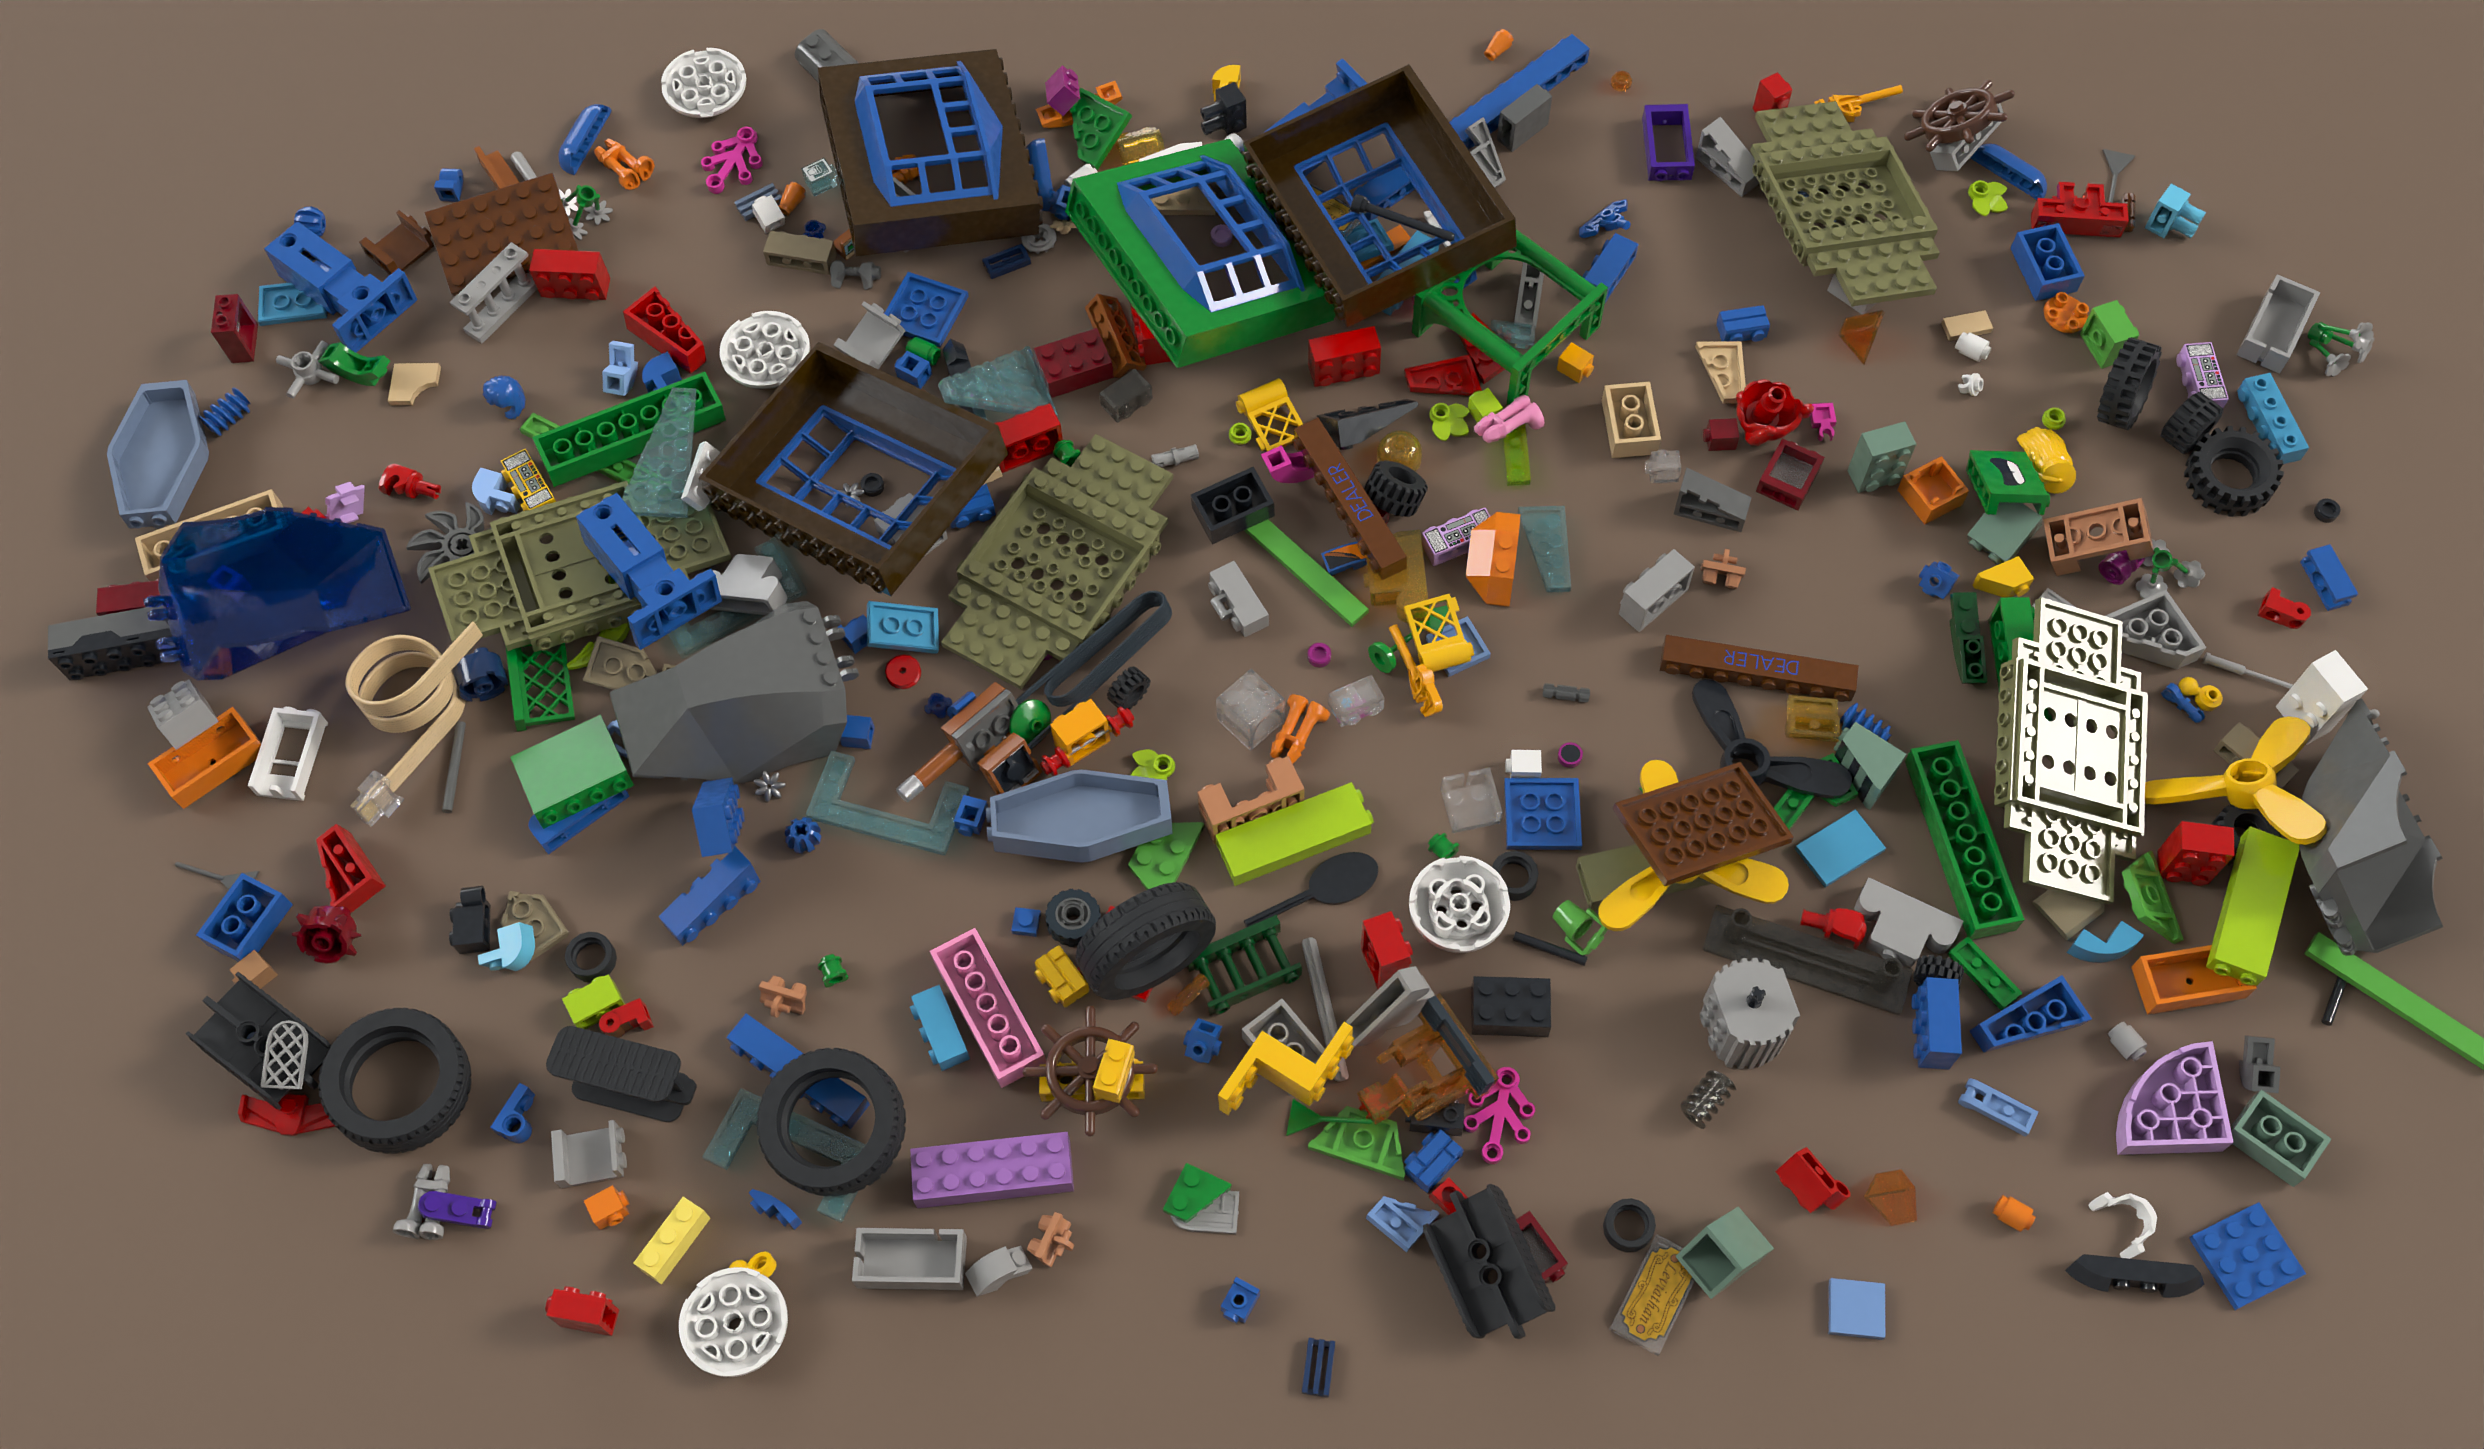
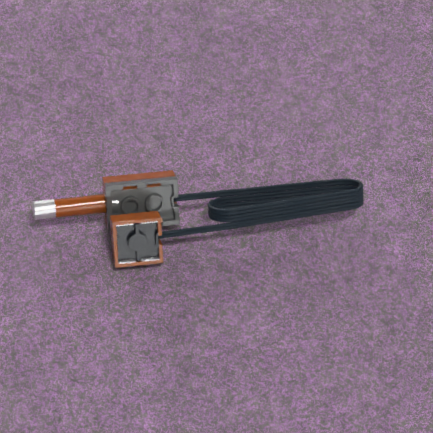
M1156 590L1147 591L1137 596L1016 700L1010 691L994 682L941 727L949 743L896 788L897 793L905 802H910L958 760H961L974 771L981 769L996 795L1029 785L1043 772L1037 760L1030 755L1032 753L1031 749L1052 730L1051 725H1049L1027 745L1026 741L1016 733L1010 734L1009 723L1014 710L1046 682L1044 693L1049 702L1057 707L1071 705L1061 715L1071 712L1077 704L1088 699L1169 622L1172 616V608L1166 596ZM1159 607L1070 692L1061 696H1052L1053 691L1144 612L1151 608Z

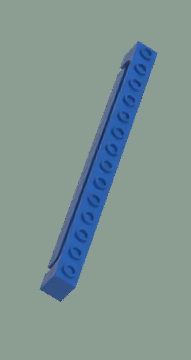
M1573 34L1565 39H1561L1556 46L1546 50L1537 60L1531 61L1526 68L1516 72L1505 83L1499 84L1493 92L1484 95L1479 102L1469 106L1460 116L1454 117L1450 124L1467 149H1471L1475 144L1465 132L1469 126L1484 117L1491 134L1498 129L1500 111L1536 84L1550 91L1569 77L1571 71L1574 70L1576 72L1588 63L1590 48ZM1398 167L1370 180L1363 186H1359L1353 193V198L1356 194L1365 196L1370 201V204L1382 208L1387 206L1390 208L1415 190V187L1403 169ZM1368 212L1364 214L1369 221L1378 217Z

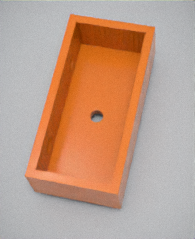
M234 707L217 717L219 722L177 750L171 747L147 763L169 795L183 809L256 761L262 743ZM216 761L214 765H210V763Z
M2212 945L2141 956L2131 966L2147 1015L2246 999L2257 987L2255 985L2243 984L2239 979L2231 976H2222L2215 973L2214 970L2206 968ZM2186 979H2190L2192 984H2188Z

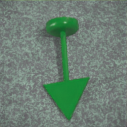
M1447 605L1436 607L1432 611L1445 617L1448 607ZM1418 611L1412 613L1414 620L1423 623L1428 613ZM1430 615L1425 625L1438 631L1443 621ZM1445 624L1443 625V627H1442V629H1441V631H1440L1441 634H1442V632H1443V629H1444ZM1412 633L1404 637L1406 643L1413 639ZM1374 642L1368 647L1369 657L1380 671L1390 673L1396 667L1394 652L1398 650L1396 644L1389 648L1382 642Z

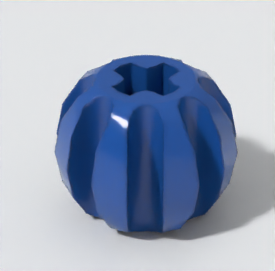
M308 206L296 212L294 224L298 221L317 236L323 235L326 228V219L322 211Z
M803 817L802 820L797 818L792 820V825L786 826L784 832L787 846L800 854H803L805 850H808L809 853L815 850L814 845L820 844L821 841L819 825L816 822H812V819L808 817Z

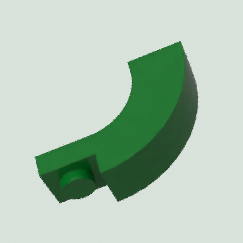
M341 342L330 344L318 362L349 381L365 386H375L379 379L386 374L388 370L386 367L390 360L384 355L376 357L362 356L350 350Z

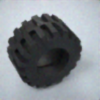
M2201 391L2190 396L2174 412L2164 425L2160 437L2182 454L2188 453L2195 448L2198 441H2201L2207 432L2210 433L2222 416L2223 408Z
M1386 460L1378 461L1375 464L1364 486L1365 492L1375 506L1387 513L1401 517L1415 515L1428 489L1426 481L1417 472L1403 464Z
M2232 804L2230 806L2227 805L2211 823L2217 826L2241 827L2246 830L2249 827H2253L2278 837L2282 836L2280 832L2269 824L2259 809H2242ZM2235 829L2234 857L2227 863L2228 866L2234 864L2240 842V837L2236 834Z

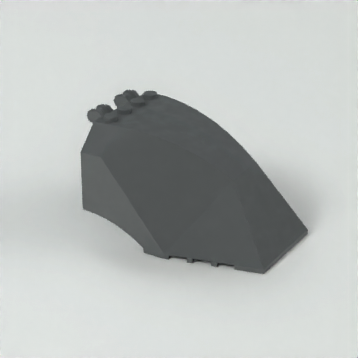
M808 601L785 603L751 626L719 640L677 666L611 691L610 698L633 777L663 779L665 776L680 777L681 780L696 778L706 779V782L732 777L733 783L736 784L760 779L763 771H767L769 774L803 761L834 755L847 724L846 692L843 682L854 680L859 676L858 670L855 668L839 671L841 668L852 666L855 661L851 655L835 659L830 641L841 639L846 635L843 628H831L842 623L840 617L829 615L822 619L818 607Z
M2362 698L2357 700L2308 780L2302 796V800L2324 817L2327 825L2326 834L2320 840L2307 845L2299 844L2302 859L2313 884L2309 885V888L2341 953L2345 956L2353 955L2357 951L2378 953L2443 928L2434 902L2433 891L2437 861L2443 858L2430 835L2424 837L2417 823L2421 822V818L2419 815L2413 816L2406 804L2410 800L2407 794L2401 795L2399 791L2402 776L2407 775V772L2395 751L2388 752L2385 745L2389 744L2387 738L2380 739L2377 732L2381 729L2378 723L2373 725L2371 720L2373 716Z

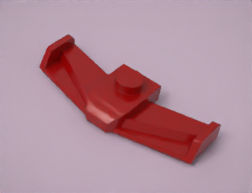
M242 1094L238 1115L241 1122L278 1132L283 1136H296L300 1133L335 1126L325 1113L322 1104L308 1105L309 1098L306 1095H285L278 1102L282 1107L280 1110L274 1108L267 1101Z

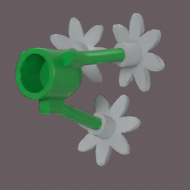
M577 185L574 192L571 193V190L567 189L565 194L559 189L567 216L570 215V209L577 211L574 220L572 218L569 219L576 239L582 240L581 235H587L588 233L581 229L583 223H578L583 209L590 213L586 216V220L595 218L596 225L600 224L601 218L604 221H610L606 214L612 213L613 209L605 208V200L599 204L600 195L596 194L595 189L591 186L584 185L581 187ZM578 202L579 208L573 203Z

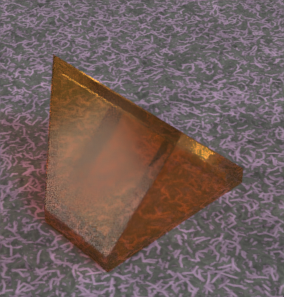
M1883 310L1847 317L1839 332L1841 339L1863 365H1865L1885 312Z
M1899 1169L1875 1174L1864 1198L1889 1222L1890 1226L1916 1222V1190L1903 1170Z

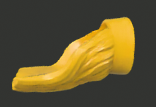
M2034 427L2028 430L2027 433L2017 437L2016 440L2024 449L2030 461H2032L2033 467L2038 472L2039 478L2044 483V488L2047 492L2054 494L2063 493L2073 486L2076 480V471L2073 467L2072 458L2066 450L2065 442L2052 429Z

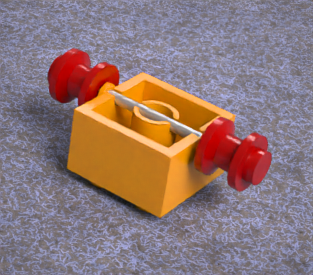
M1092 699L1077 704L1071 712L1058 716L1050 724L1055 754L1050 757L1046 755L1041 756L1043 762L1040 763L1042 770L1047 776L1050 774L1053 777L1057 776V769L1064 766L1068 769L1110 741L1109 732L1118 737L1121 728L1125 726L1129 729L1134 726L1132 721L1135 720L1133 714L1128 708L1124 709L1120 706L1117 708L1115 716H1104Z

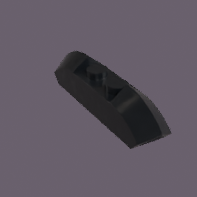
M950 338L942 351L958 406L986 419L965 346Z
M2083 1254L2065 1270L2078 1282L2108 1292L2110 1285H2113V1288L2117 1290H2128L2130 1287L2140 1288V1291L2146 1293H2154L2159 1290L2162 1297L2174 1298L2193 1293L2205 1285L2201 1273L2194 1265Z

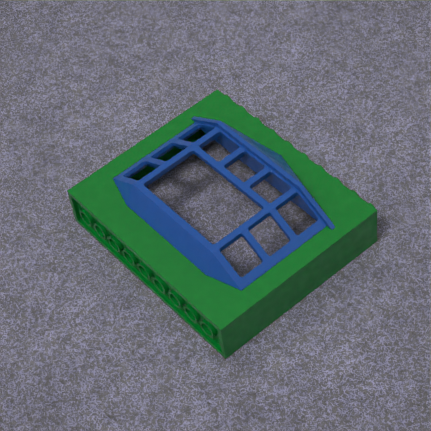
M1231 139L1073 178L1065 212L1176 368L1334 321L1336 316L1334 312L1335 307L1333 304L1329 305L1325 299V291L1323 288L1319 289L1314 280L1315 275L1313 272L1309 273L1307 271L1303 256L1299 257L1297 255L1293 240L1289 241L1287 239L1284 226L1277 223L1274 210H1269L1264 194L1258 193L1254 178L1250 179L1245 170V167L1248 165ZM1216 182L1227 198L1219 200L1207 184ZM1198 186L1247 253L1198 265L1151 199ZM1234 206L1246 223L1237 224L1225 208ZM1253 231L1264 245V248L1256 249L1244 233ZM1271 255L1289 280L1271 285L1261 258ZM1253 261L1263 288L1243 293L1233 266ZM1225 269L1234 296L1215 302L1204 274Z

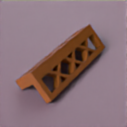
M480 146L473 148L481 166L497 189L519 183L498 150L485 155Z
M1096 294L1086 305L1085 310L1093 329H1098L1110 356L1113 376L1121 378L1129 369L1144 371L1147 366L1143 357L1139 356L1138 345L1118 299Z

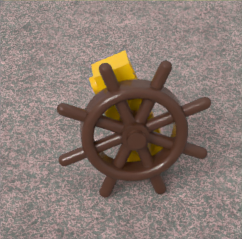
M1088 1006L1085 1009V1027L1074 1029L1061 1036L1050 1025H1043L1041 1028L1042 1033L1054 1043L1049 1052L1046 1064H1040L1038 1067H1025L1022 1071L1025 1077H1039L1041 1101H1051L1041 1111V1118L1044 1120L1049 1119L1062 1106L1073 1113L1085 1115V1134L1090 1137L1095 1134V1115L1106 1113L1118 1105L1132 1117H1137L1140 1114V1110L1129 1099H1145L1144 1074H1155L1158 1071L1156 1064H1143V1061L1133 1059L1120 1103L1095 1097L1093 1085L1103 1054L1106 1052L1104 1049L1095 1057V1041L1107 1044L1108 1039H1113L1126 1043L1139 1030V1024L1131 1022L1117 1035L1108 1029L1097 1027L1096 1010L1093 1006ZM1085 1041V1057L1072 1046ZM1064 1053L1072 1060V1063L1060 1062ZM1063 1076L1073 1077V1080L1068 1084L1060 1082Z

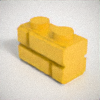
M1060 945L1035 961L1037 970L1034 974L1041 984L1045 982L1051 989L1048 993L1056 1004L1061 1002L1064 1008L1068 1007L1090 991L1088 983Z
M1108 1039L1105 1048L1106 1052L1103 1054L1093 1085V1092L1097 1098L1120 1103L1135 1051L1134 1046L1131 1044Z

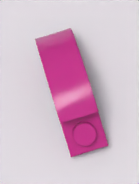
M1281 445L1261 454L1271 476L1280 483H1298L1314 478V471L1312 468L1308 469L1305 465L1302 452L1286 453Z

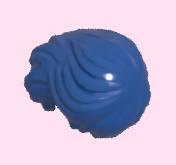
M501 375L495 376L484 383L483 396L486 402L500 408L511 406V409L505 412V417L516 419L525 408L526 401L524 391L519 382L510 376Z

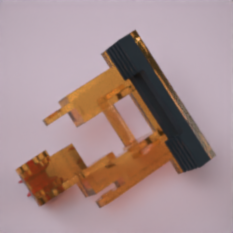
M1440 993L1427 999V1002H1425L1424 1007H1422L1418 1014L1423 1025L1392 1041L1389 1048L1376 1058L1378 1064H1383L1395 1058L1401 1068L1417 1059V1063L1419 1066L1424 1067L1433 1083L1429 1084L1427 1080H1424L1408 1089L1398 1073H1395L1391 1076L1388 1083L1381 1085L1378 1081L1358 1091V1100L1362 1104L1359 1110H1366L1368 1114L1365 1119H1372L1375 1125L1386 1120L1399 1106L1402 1107L1408 1117L1420 1110L1415 1115L1417 1121H1421L1470 1092L1476 1100L1491 1091L1499 1079ZM1440 1047L1456 1068V1070L1443 1077L1431 1061V1058Z

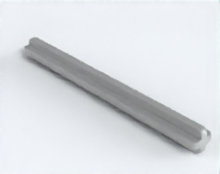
M1313 937L1302 940V947L1327 1048L1338 1029L1317 941ZM1342 1057L1337 1065L1340 1068L1334 1077V1080L1338 1082L1349 1078L1346 1062Z

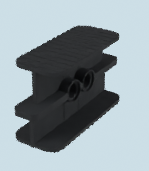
M237 972L235 975L239 981L217 1003L208 996L202 1000L215 1014L194 1035L189 1031L185 1034L204 1053L213 1058L251 1090L255 1091L270 1105L280 1110L282 1107L278 1102L290 1089L260 1087L266 1042L272 1028L282 1021L290 1020L300 1023L308 1033V1049L303 1082L314 1090L319 1084L311 1076L323 1064V1059L326 1057V1053L331 1048V1045L318 1032H315L287 1008H284L274 998L266 994L257 985H254L252 981L248 980L240 972ZM283 1026L276 1031L279 1037L286 1032ZM299 1027L292 1030L296 1037L302 1033ZM256 1032L252 1038L247 1039L250 1033ZM288 1034L282 1041L288 1046L293 1039ZM273 1036V1039H272V1043H273L275 1040H277L274 1036ZM302 1037L299 1041H300V1043L303 1045V1037ZM278 1043L273 1051L278 1055L283 1050V1047ZM295 1044L289 1050L293 1055H296L301 1049ZM287 1052L280 1057L283 1064H286L291 1059ZM271 1053L269 1062L274 1058ZM301 1055L297 1058L299 1063H301ZM276 1061L270 1068L276 1073L281 1066ZM292 1062L287 1069L292 1074L298 1067ZM282 1071L277 1077L283 1082L288 1078V1075L285 1071ZM269 1072L267 1073V1080L271 1077ZM299 1073L294 1077L297 1080V1082L299 1078ZM272 1080L268 1085H278V1084L276 1083L275 1080ZM290 1080L285 1086H294L295 1084Z
M575 1026L564 1027L558 1032L546 1061V1068L551 1075L573 1081L572 1093L577 1099L663 1122L675 1121L681 1115L684 1105L691 1103L697 1088L693 1079L679 1072L681 1060L676 1053Z
M1488 1184L1486 1189L1467 1199H1464L1459 1191L1450 1193L1456 1212L1432 1224H1424L1423 1232L1448 1285L1447 1287L1451 1292L1455 1305L1459 1310L1462 1321L1471 1336L1482 1339L1486 1334L1508 1324L1514 1338L1521 1339L1526 1336L1522 1324L1547 1312L1555 1311L1556 1306L1541 1276L1538 1265L1530 1252L1527 1241L1519 1228L1520 1226L1516 1221L1515 1215L1512 1213L1509 1202L1504 1196L1505 1194L1498 1186ZM1484 1244L1487 1253L1484 1258L1479 1259L1477 1249ZM1495 1269L1498 1273V1279L1494 1284H1491L1488 1280V1275L1490 1271Z

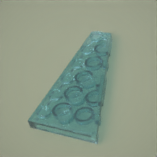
M673 387L666 400L658 423L653 428L649 442L647 441L633 471L632 479L629 485H627L622 498L636 516L688 518L689 504L683 501L681 497L691 471L696 389Z

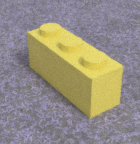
M682 1197L634 1261V1264L642 1272L662 1285L708 1223L710 1217L703 1209Z

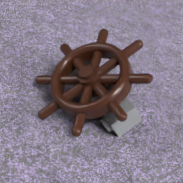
M1985 80L1979 88H1966L1955 92L1952 88H1947L1945 96L1935 101L1927 110L1916 109L1912 112L1914 118H1922L1921 127L1905 133L1904 139L1910 141L1925 135L1929 140L1925 149L1930 152L1936 170L1958 171L1994 130L2007 120L2008 116L2003 112L2001 103L2013 98L2015 92L2008 90L1993 96L1988 91L1992 86L1991 80Z

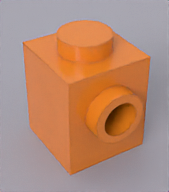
M613 1185L584 1200L594 1224L600 1230L607 1226H615L621 1223L624 1217L629 1215L626 1206L630 1203L624 1191L621 1190L619 1192Z

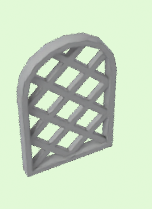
M290 1020L282 1021L269 1032L266 1042L261 1088L302 1089L308 1049V1033L300 1023ZM283 1026L286 1032L279 1037L276 1031ZM296 1027H299L302 1032L298 1037L292 1032ZM289 1034L293 1041L286 1046L282 1039ZM273 1036H274L277 1040H275V1041L272 1043V1039H273ZM302 1037H303V1045H302V1044L300 1043V1041H299ZM280 1043L283 1050L277 1055L272 1048ZM297 1044L301 1050L296 1055H293L289 1049ZM287 1052L291 1059L286 1064H283L280 1057ZM271 1053L274 1058L269 1062ZM300 1055H301V1063H299L298 1060H297V1058H298ZM277 1061L281 1068L274 1073L270 1066ZM294 1062L298 1069L291 1074L287 1067ZM282 1071H285L288 1078L281 1082L277 1076ZM269 1072L271 1077L267 1080V1073ZM299 1073V1078L297 1082V1080L294 1077ZM272 1080H275L278 1085H268V1084H269ZM290 1080H292V1082L295 1084V1086H285V1085H286Z

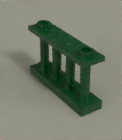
M1277 915L1210 943L1187 966L1189 972L1193 970L1199 971L1212 998V1001L1207 1003L1209 1015L1215 1013L1217 1015L1223 1014L1237 1003L1283 983L1291 984L1302 975L1300 962L1292 966L1290 965L1277 938L1278 933L1281 932L1280 921ZM1262 940L1268 941L1282 969L1269 976L1254 948L1255 943ZM1239 950L1245 951L1259 979L1247 986L1244 985L1231 958L1232 953ZM1216 960L1222 961L1235 987V991L1224 996L1221 995L1208 968L1209 963Z

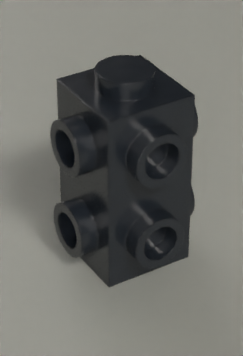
M1421 1096L1418 1099H1412L1411 1107H1406L1405 1122L1410 1123L1409 1131L1432 1132L1436 1134L1439 1130H1442L1447 1135L1462 1136L1465 1104L1459 1103L1455 1099H1445L1442 1102L1433 1101L1431 1097Z

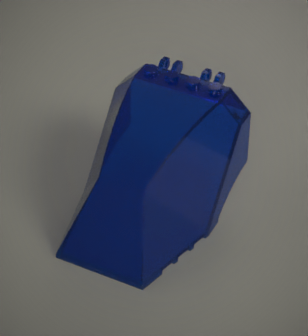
M265 507L264 510L232 518L183 522L161 554L158 586L160 596H149L143 599L145 607L157 608L162 605L164 606V608L153 609L147 612L148 619L161 621L167 618L172 637L159 638L155 641L157 648L170 649L176 647V650L163 651L159 654L160 660L162 662L179 660L182 671L196 680H222L325 633L411 610L384 528L361 523L352 525L343 523L338 518H334V520L317 517L316 513L307 515L293 512V508Z

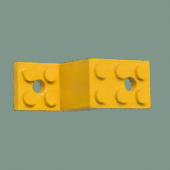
M1343 1022L1316 1064L1264 1031H1261L1219 1092V1110L1227 1115L1230 1114L1232 1109L1236 1111L1244 1099L1242 1094L1247 1088L1251 1089L1258 1079L1257 1073L1308 1106L1314 1100L1318 1102L1325 1091L1323 1086L1328 1079L1333 1080L1340 1068L1337 1065L1342 1057L1347 1059L1354 1046L1351 1045L1354 1041V1037H1352L1353 1027Z

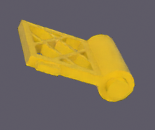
M1280 378L1238 395V401L1235 402L1239 413H1244L1252 424L1258 436L1255 441L1261 452L1264 450L1266 452L1281 445L1285 447L1292 444L1294 435L1285 433L1288 424L1297 427L1303 425ZM1286 405L1289 410L1288 418L1275 414L1277 408ZM1261 415L1270 417L1268 426L1258 424L1255 418ZM1273 419L1285 422L1283 432L1270 428ZM1268 433L1281 436L1279 442L1270 446L1266 439Z
M1449 593L1404 606L1420 665L1424 664L1427 670L1431 669L1433 672L1471 661V656H1474V650L1471 642L1467 643L1464 639L1456 612L1460 611L1456 597L1451 598ZM1446 601L1448 612L1445 617L1432 611L1436 603ZM1419 608L1428 613L1423 623L1413 619L1411 610ZM1430 615L1443 621L1438 631L1425 625ZM1447 623L1453 626L1456 636L1448 638L1441 634L1440 631L1443 625ZM1422 629L1435 635L1431 643L1421 644L1419 634Z

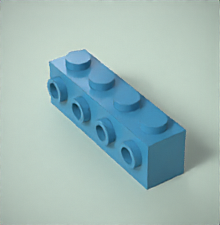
M2271 373L2245 378L2237 390L2238 398L2243 402L2248 418L2252 420L2257 432L2260 433L2258 437L2262 441L2265 439L2271 441L2269 448L2271 450L2277 448L2279 454L2276 456V459L2283 460V464L2301 460L2308 451L2309 446Z

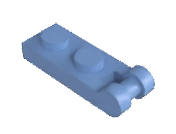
M1968 1079L1965 1085L1967 1090L1965 1094H1961L1958 1100L1961 1106L1973 1109L2025 1137L2029 1134L2038 1111L1978 1080ZM1976 1094L1984 1096L1983 1100L1976 1099Z

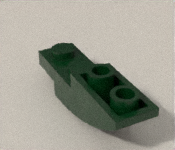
M1976 592L1952 593L1950 595L1952 619L1949 622L1959 677L1962 684L1987 683L1984 638L1980 636Z

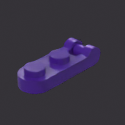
M429 1191L421 1196L418 1202V1210L427 1219L490 1229L493 1222L490 1219L491 1214L495 1210L497 1202L491 1199H478ZM473 1208L481 1209L480 1217L472 1216Z

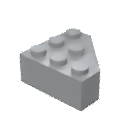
M2163 590L2106 615V617L2122 621V653L2179 669L2197 661L2206 649L2205 644L2167 590Z

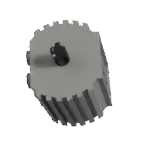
M1742 958L1739 963L1735 960L1731 962L1729 968L1726 964L1722 967L1720 973L1718 970L1703 998L1704 1005L1700 1012L1701 1023L1703 1027H1707L1710 1035L1708 1036V1043L1711 1050L1716 1052L1718 1059L1725 1062L1726 1067L1732 1068L1733 1065H1736L1737 1069H1743L1745 1066L1748 1069H1753L1756 1064L1758 1067H1761L1765 1061L1767 1063L1772 1061L1774 1056H1777L1782 1050L1800 1017L1783 968L1777 969L1771 966L1770 962L1765 959L1759 962L1758 958H1752L1751 961H1747V958Z

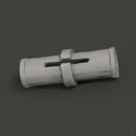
M1196 444L1179 449L1174 447L1170 451L1153 454L1151 458L1152 463L1159 467L1173 464L1177 466L1181 462L1199 459V455H1197L1199 452Z

